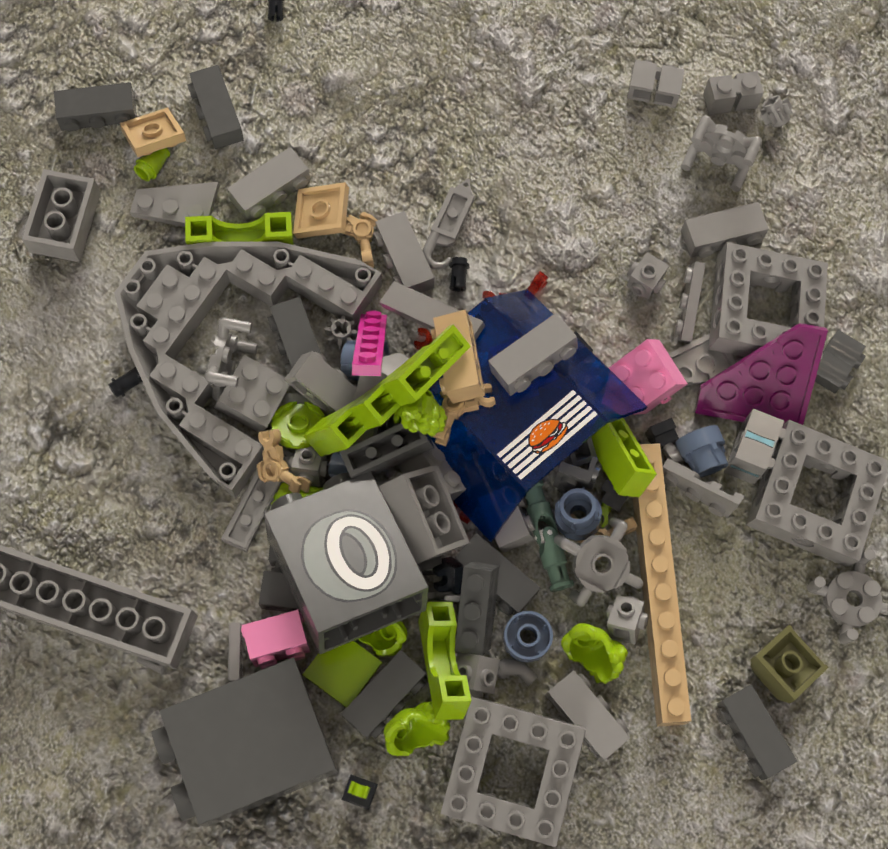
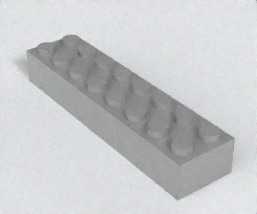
M0 545L1 610L177 670L198 617L191 609Z

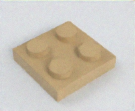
M168 107L120 123L121 130L137 157L150 155L155 151L174 147L186 141L182 128Z
M346 182L298 189L293 234L297 239L345 233L349 187Z

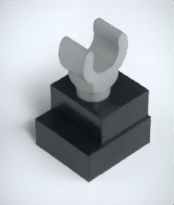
M669 418L650 426L645 432L649 443H660V448L664 449L666 460L669 458L680 464L683 458H681L676 446L673 445L679 439L675 431L676 425L673 419Z

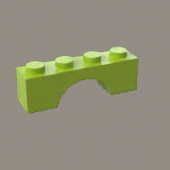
M291 212L264 213L258 220L240 224L222 222L213 216L185 217V241L187 245L203 242H282L294 245Z
M427 602L426 610L421 612L418 624L435 720L464 719L471 704V695L467 675L460 674L456 663L455 635L457 623L453 602Z

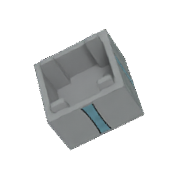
M752 409L740 426L727 461L728 466L724 469V473L751 484H755L758 479L761 480L767 468L772 469L775 459L772 458V454L778 438L782 439L785 435L786 429L782 428L784 420Z

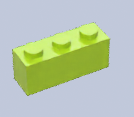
M602 413L590 430L597 458L618 495L640 498L657 473L622 416Z

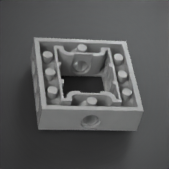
M727 242L717 255L708 350L746 357L799 323L824 327L828 263ZM758 285L773 288L776 292H785L792 286V300L788 307L791 309L788 327L747 318L749 286L755 287Z
M788 420L782 426V428L786 429L785 435L782 439L778 438L772 454V458L775 459L772 469L767 468L762 475L746 526L845 567L851 566L860 561L888 471V460ZM802 466L809 469L814 467L831 474L830 477L837 480L844 479L850 475L846 490L842 492L840 497L843 500L838 515L834 517L833 521L790 504Z
M471 697V704L467 711L440 814L556 847L586 728L478 697ZM492 734L549 750L535 809L520 801L513 803L496 797L497 795L492 793L481 794L477 792L480 781L484 776L483 768L487 753L491 750Z

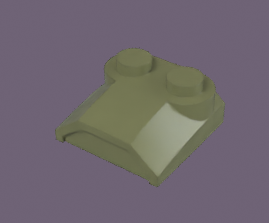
M790 624L750 659L751 669L760 681L778 700L789 704L795 701L829 668L798 636Z

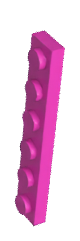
M367 311L366 314H361L352 362V375L381 376L387 315H382L379 311Z

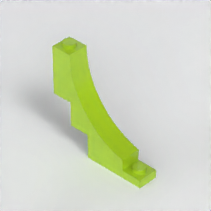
M454 324L448 326L431 344L422 347L373 388L338 411L321 418L303 437L320 457L348 449L366 430L383 425L401 406L416 402L471 347Z

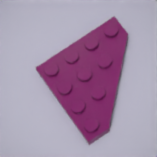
M799 323L700 385L695 413L744 422L752 409H756L784 420V423L791 420L803 425L828 333L827 328Z

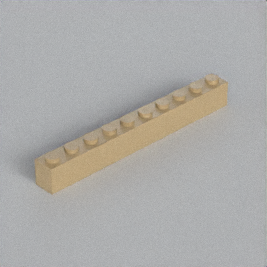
M660 443L639 444L657 473L640 498L632 497L635 522L638 526L636 527L640 573L643 581V601L645 613L649 614L646 630L657 727L685 725L691 722V712Z

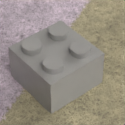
M244 355L232 374L239 377L237 388L226 386L214 409L259 433L267 428L290 385L284 380L285 377Z

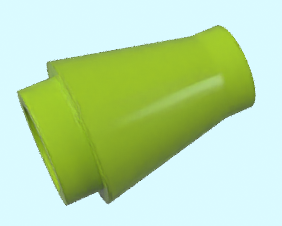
M164 148L137 159L134 166L135 173L147 182L151 179H156L170 156L169 150Z

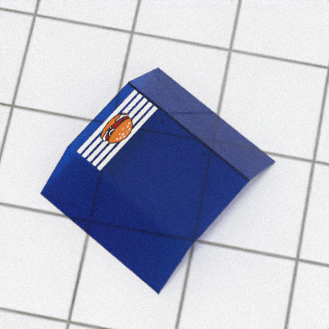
M528 289L485 298L468 312L469 315L482 320L485 324L484 329L475 342L483 384H491L493 391L486 393L483 397H494L496 404L493 407L479 405V410L463 413L458 420L454 419L446 446L435 443L436 438L430 436L436 447L443 452L445 460L452 470L459 475L462 484L466 488L453 502L490 542L498 535L526 493L603 426L647 409V406L578 338V349H576L572 357L567 360L562 359L556 363L547 375L535 378L524 391L516 392L511 396L491 373L488 360L554 315ZM438 379L428 390L433 393L438 404L442 406L444 398L440 396L441 388Z

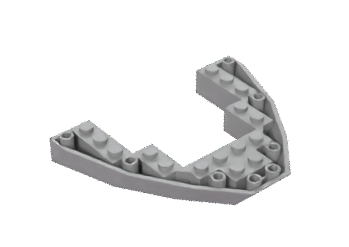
M203 242L145 251L114 292L128 350L156 412L207 475L235 499L256 470L257 464L262 460L264 447L261 443L203 409L212 395L213 388L210 385L211 383L174 360L229 283L234 284L269 306L276 305L287 288L338 318L341 319L342 315H344L347 321L354 320L356 324L361 314H363L382 286L381 272L357 259L282 242Z

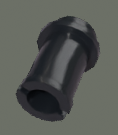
M268 0V19L274 22L275 12L276 22L284 19V0Z
M454 257L452 262L449 263L451 268L449 289L451 291L460 292V288L462 292L466 291V275L470 264L467 263L468 260L464 257Z
M134 367L116 380L112 378V382L108 386L115 397L118 398L119 396L124 397V393L143 381L137 368Z

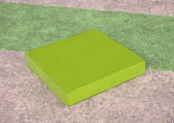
M351 641L323 654L318 653L302 675L347 708L363 691L382 665V661L356 642Z

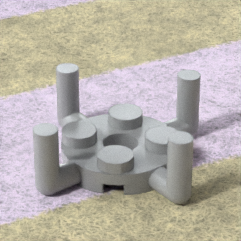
M704 115L701 117L691 139L693 143L686 153L681 168L689 171L698 152H705L711 157V162L717 166H724L725 163L735 164L738 171L730 188L738 192L749 171V166H752L761 147L762 139L758 136L746 137L738 130L734 134L727 131L729 126L715 124L708 115Z
M225 317L219 320L218 335L214 341V346L219 347L216 349L215 354H211L209 369L205 374V380L213 386L212 398L215 401H218L224 387L231 386L237 388L239 377L232 375L236 362L231 360L232 352L238 350L253 354L257 353V343L238 340L237 336L229 334V330L251 333V322Z
M613 517L609 521V525L614 528L611 536L591 535L580 545L560 534L554 537V543L574 555L572 570L583 587L580 592L577 590L571 591L569 597L580 607L587 604L593 591L602 593L616 589L623 583L636 589L643 586L642 579L630 573V561L627 550L620 542L628 525L617 517ZM602 556L607 557L608 567L603 571H597L595 568L596 560Z
M867 549L862 553L860 561L855 563L853 571L840 573L827 586L825 585V579L821 576L816 577L807 585V590L810 593L824 596L826 609L828 608L832 618L842 625L839 641L843 645L849 644L858 638L859 634L853 628L869 624L879 613L888 615V604L882 602L880 584L864 574L866 564L875 558V552L872 549ZM849 592H853L859 597L860 602L857 607L851 606L847 602L846 596Z

